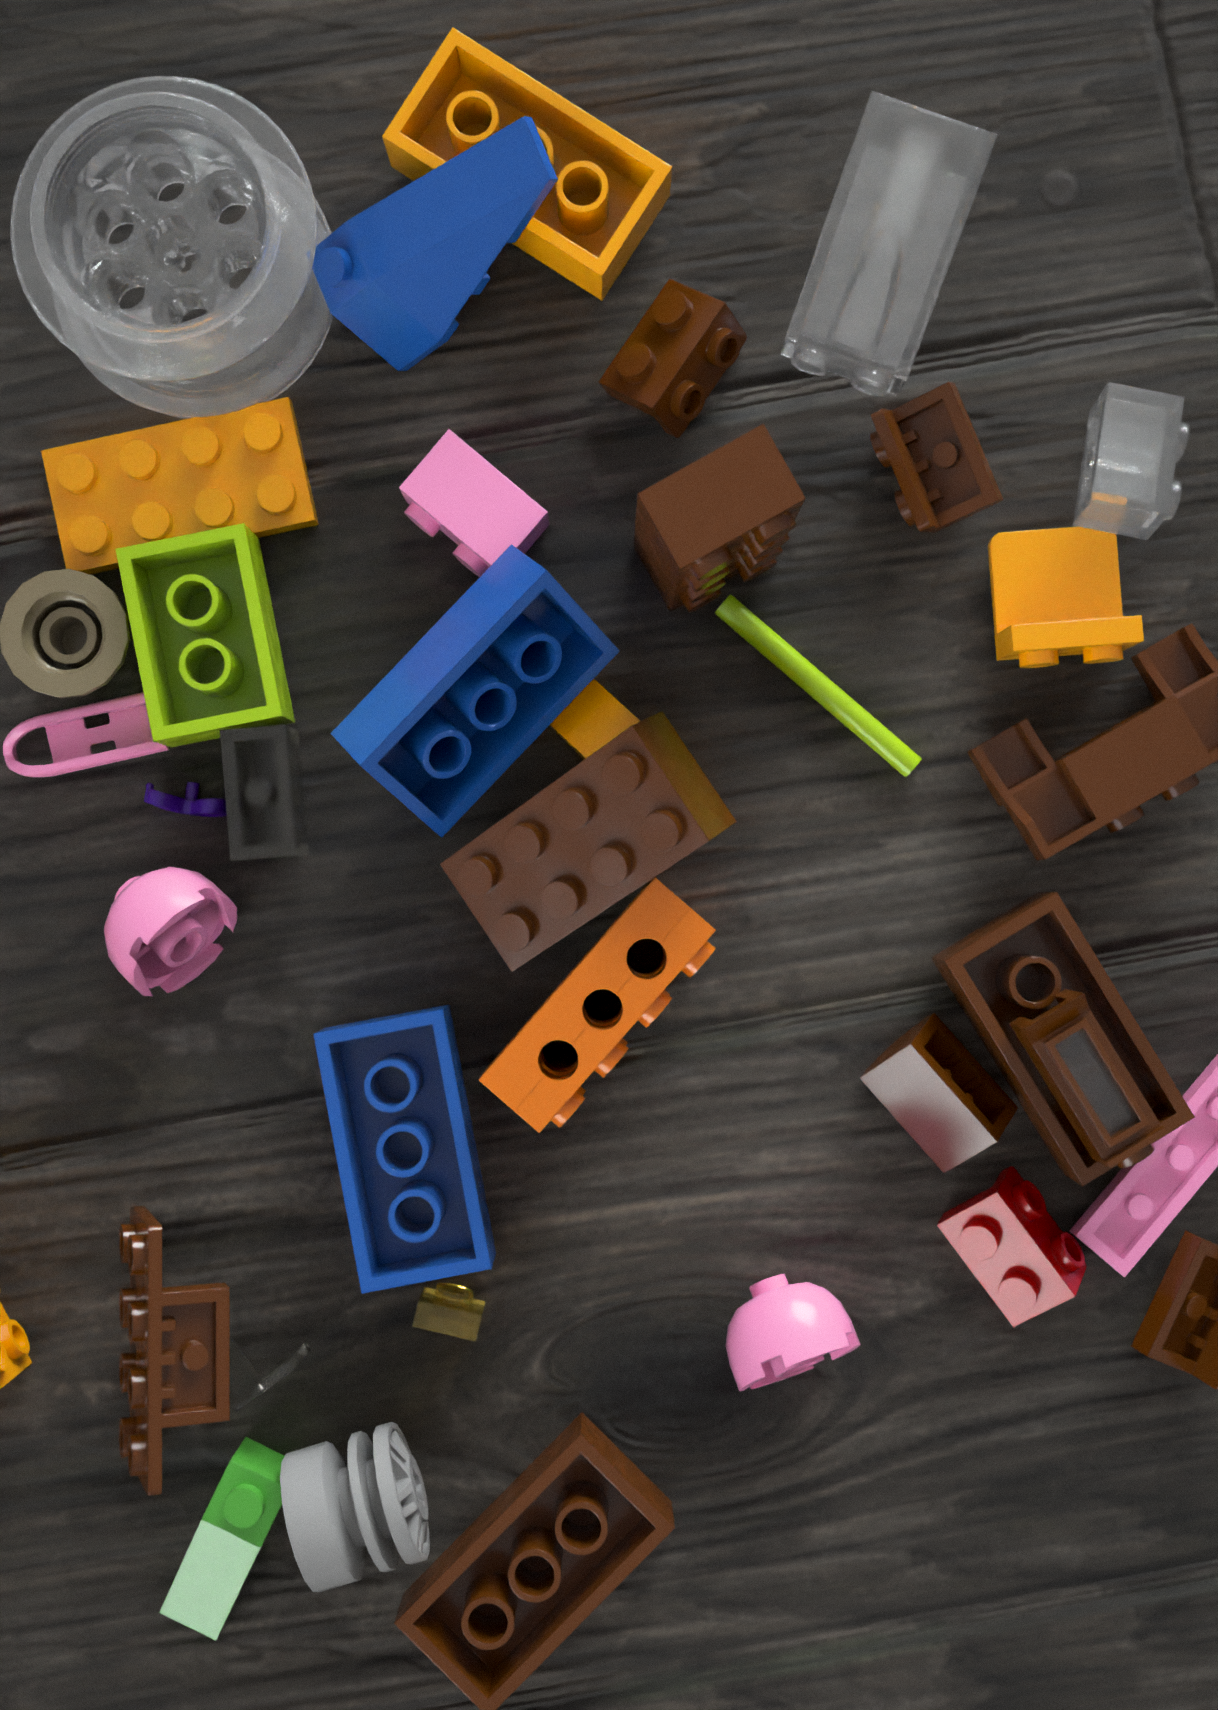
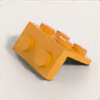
M1108 525L1000 532L990 539L988 543V557L997 661L1019 659L1020 668H1039L1058 665L1059 656L1083 654V661L1087 664L1113 662L1124 659V650L1144 641L1142 615L1123 616L1117 536L1112 527Z

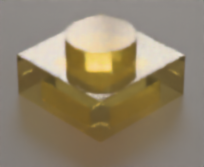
M438 1283L436 1290L425 1287L417 1304L412 1327L476 1341L486 1301L473 1299V1290L457 1284Z

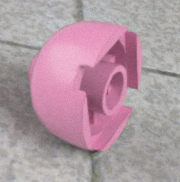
M166 867L145 873L142 876L133 877L119 888L107 916L104 936L108 957L124 978L143 996H152L149 988L160 986L166 993L176 991L197 978L217 959L224 948L220 944L213 942L222 933L224 925L232 932L234 931L237 923V907L212 881L199 872L183 868Z
M785 1274L769 1277L749 1287L753 1298L737 1308L727 1327L726 1337L729 1364L739 1391H744L748 1387L751 1390L801 1374L813 1369V1365L824 1360L823 1355L827 1353L830 1354L832 1360H835L861 1345L850 1317L842 1303L827 1289L810 1282L788 1284Z

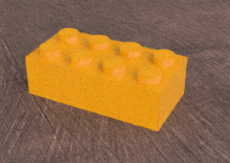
M452 27L382 135L391 167L415 181L521 117H532L558 180L517 241L512 244L603 301L670 197L672 166Z

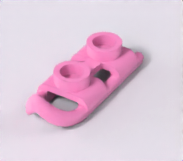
M144 692L35 716L14 727L3 742V755L7 767L15 773L26 777L57 776L169 750L168 746L153 742ZM108 713L109 724L86 728L85 717ZM45 727L53 763L32 766L19 762L16 752L18 742L28 732ZM110 741L115 742L116 749L97 754L92 753L91 747L93 745Z

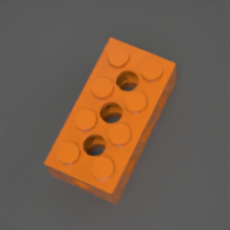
M654 877L490 1063L479 1081L538 1133L550 1121L560 1128L584 1101L585 1097L583 1095L586 1090L581 1085L592 1072L595 1071L604 1078L629 1049L626 1046L628 1042L623 1037L632 1026L639 1021L647 1028L669 1004L672 997L669 996L670 994L665 988L679 972L682 971L691 978L711 956L716 948L707 940L716 929ZM641 939H653L660 943L663 950V958L660 965L648 973L637 972L627 963L629 948ZM605 989L612 991L619 997L622 1003L621 1008L613 1018L598 1020L588 1014L584 1006V1000L593 991ZM555 1040L568 1042L575 1048L578 1059L568 1067H555L545 1059L543 1047Z

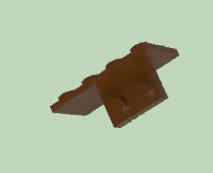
M133 1206L130 1208V1224H121L119 1229L121 1263H128L130 1274V1288L120 1289L119 1293L121 1328H128L130 1352L120 1353L119 1356L121 1393L128 1392L130 1417H122L119 1420V1449L121 1458L127 1457L130 1477L138 1476L147 1496L162 1494V1428L230 1421V1287L225 1282L162 1287V1225L145 1206Z

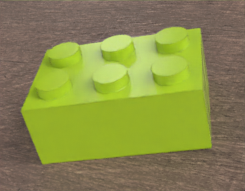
M244 523L115 549L153 742L172 748L295 723L260 541Z

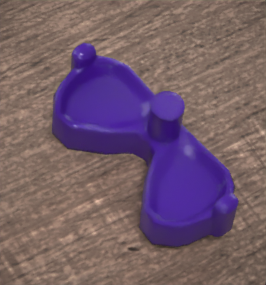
M148 782L146 784L144 802L179 814L222 817L233 814L235 795L229 794L227 799H198L200 784L187 782L184 799L154 790V784Z

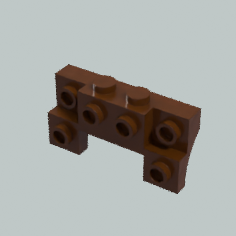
M1193 623L1182 627L1130 657L1155 702L1053 760L1027 718L967 751L998 806H1005L1036 860L1048 859L1105 825L1110 833L1130 825L1145 815L1140 807L1141 804L1160 793L1164 800L1168 801L1189 791L1200 783L1195 773L1218 760V661L1200 637Z

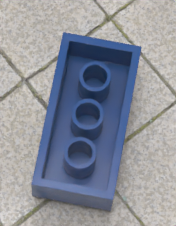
M511 544L330 734L366 772L442 838L620 651L545 568Z
M450 1004L327 1027L314 1033L361 1293L492 1269L496 1250Z

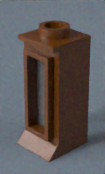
M1064 989L1054 995L1059 1003L1055 1007L1033 1020L1019 1017L1009 1024L1092 1159L1108 1168H1112L1115 1165H1118L1119 1168L1133 1166L1151 1155L1155 1150L1152 1143L1168 1132L1158 1121L1089 1008L1085 994Z

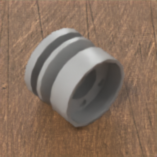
M389 1422L376 1426L373 1433V1443L365 1432L352 1433L348 1440L347 1467L334 1444L327 1441L285 1454L281 1461L280 1486L287 1533L304 1581L313 1592H323L361 1580L365 1569V1546L380 1572L396 1570L399 1554L404 1562L410 1565L428 1559L430 1539L427 1495L418 1464L411 1454L406 1438L398 1424Z

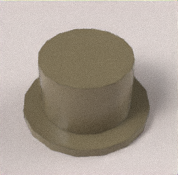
M72 569L44 571L22 583L7 601L0 622L1 653L13 675L33 691L60 699L86 696L108 684L124 664L130 643L128 614L117 594L95 576Z

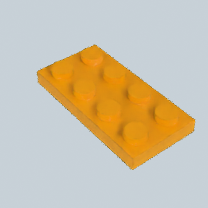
M289 397L41 450L66 569L76 570L89 575L118 569L119 565L115 550L117 548L242 523L258 538L319 525L293 403Z

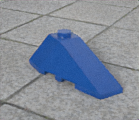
M521 117L347 220L306 254L330 313L397 371H407L450 339L459 325L455 318L471 294L480 295L491 279L486 272L506 243H515L557 182L558 178L532 117Z

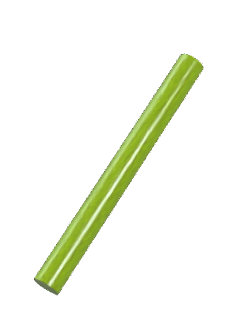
M730 594L715 611L714 614L904 777H907L922 760L919 755L733 595Z

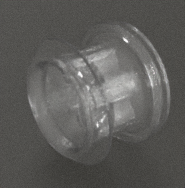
M180 76L135 78L100 89L77 102L50 125L34 146L20 173L11 209L10 239L16 273L24 294L43 324L62 344L79 357L85 367L100 382L114 393L145 409L185 419L218 416L239 411L257 403L271 401L291 387L312 364L329 332L333 315L329 311L312 267L316 246L331 234V230L322 209L313 195L305 167L294 146L271 118L253 103L221 86L198 79ZM173 183L184 184L182 193L176 199L169 202L158 200L161 191L167 185ZM232 205L247 207L245 214L237 222L232 224L219 223L220 215L226 208ZM124 224L134 225L133 232L124 242L118 244L109 243L111 233L118 226ZM195 255L197 260L192 262L191 270L181 273L179 270L185 267V257ZM244 268H253L238 289L230 287V281L236 272ZM135 287L145 288L144 297L138 305L129 309L120 308L121 298L126 291ZM204 309L207 311L206 314L181 323L183 317L192 310Z

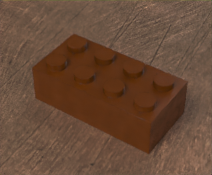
M764 423L637 494L634 549L670 612L682 605H685L689 613L718 598L722 594L720 588L726 584L725 581L740 574L743 581L746 582L777 564L775 557L783 552L782 545L790 539L788 536L789 531L797 526L795 519L806 498Z
M663 711L630 726L440 863V865L513 972L719 835L737 821Z
M1057 892L1036 893L931 957L1062 1173L1078 1184L1084 1186L1112 1168H1108L1092 1159L1009 1024L1019 1017L1033 1020L1055 1007L1059 1003L1054 995L1064 989L1085 994L1091 1012L1158 1121L1166 1128L1167 1134L1195 1118ZM1077 1032L1056 1044L1057 1051L1109 1135L1131 1123V1120Z
M581 1412L403 1593L394 1624L480 1710H496L675 1529L672 1501Z

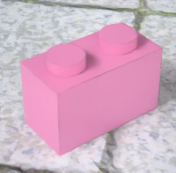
M450 429L447 430L399 487L405 501L410 504L404 511L405 515L429 536L434 537L440 530L454 541L458 547L453 551V555L478 577H481L511 544L525 554L550 525L548 512Z

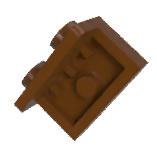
M669 278L598 382L608 395L653 416L667 434L679 438L691 420L699 415L705 400L724 372L738 358L740 350L746 342L747 335L725 302Z
M948 381L893 410L882 408L871 414L876 431L870 434L873 449L885 468L892 466L901 488L894 493L896 504L903 519L909 526L916 524L920 532L935 533L1003 501L1001 492L955 383Z
M1185 1230L1131 1347L1149 1358L1195 1376L1218 1390V1245Z

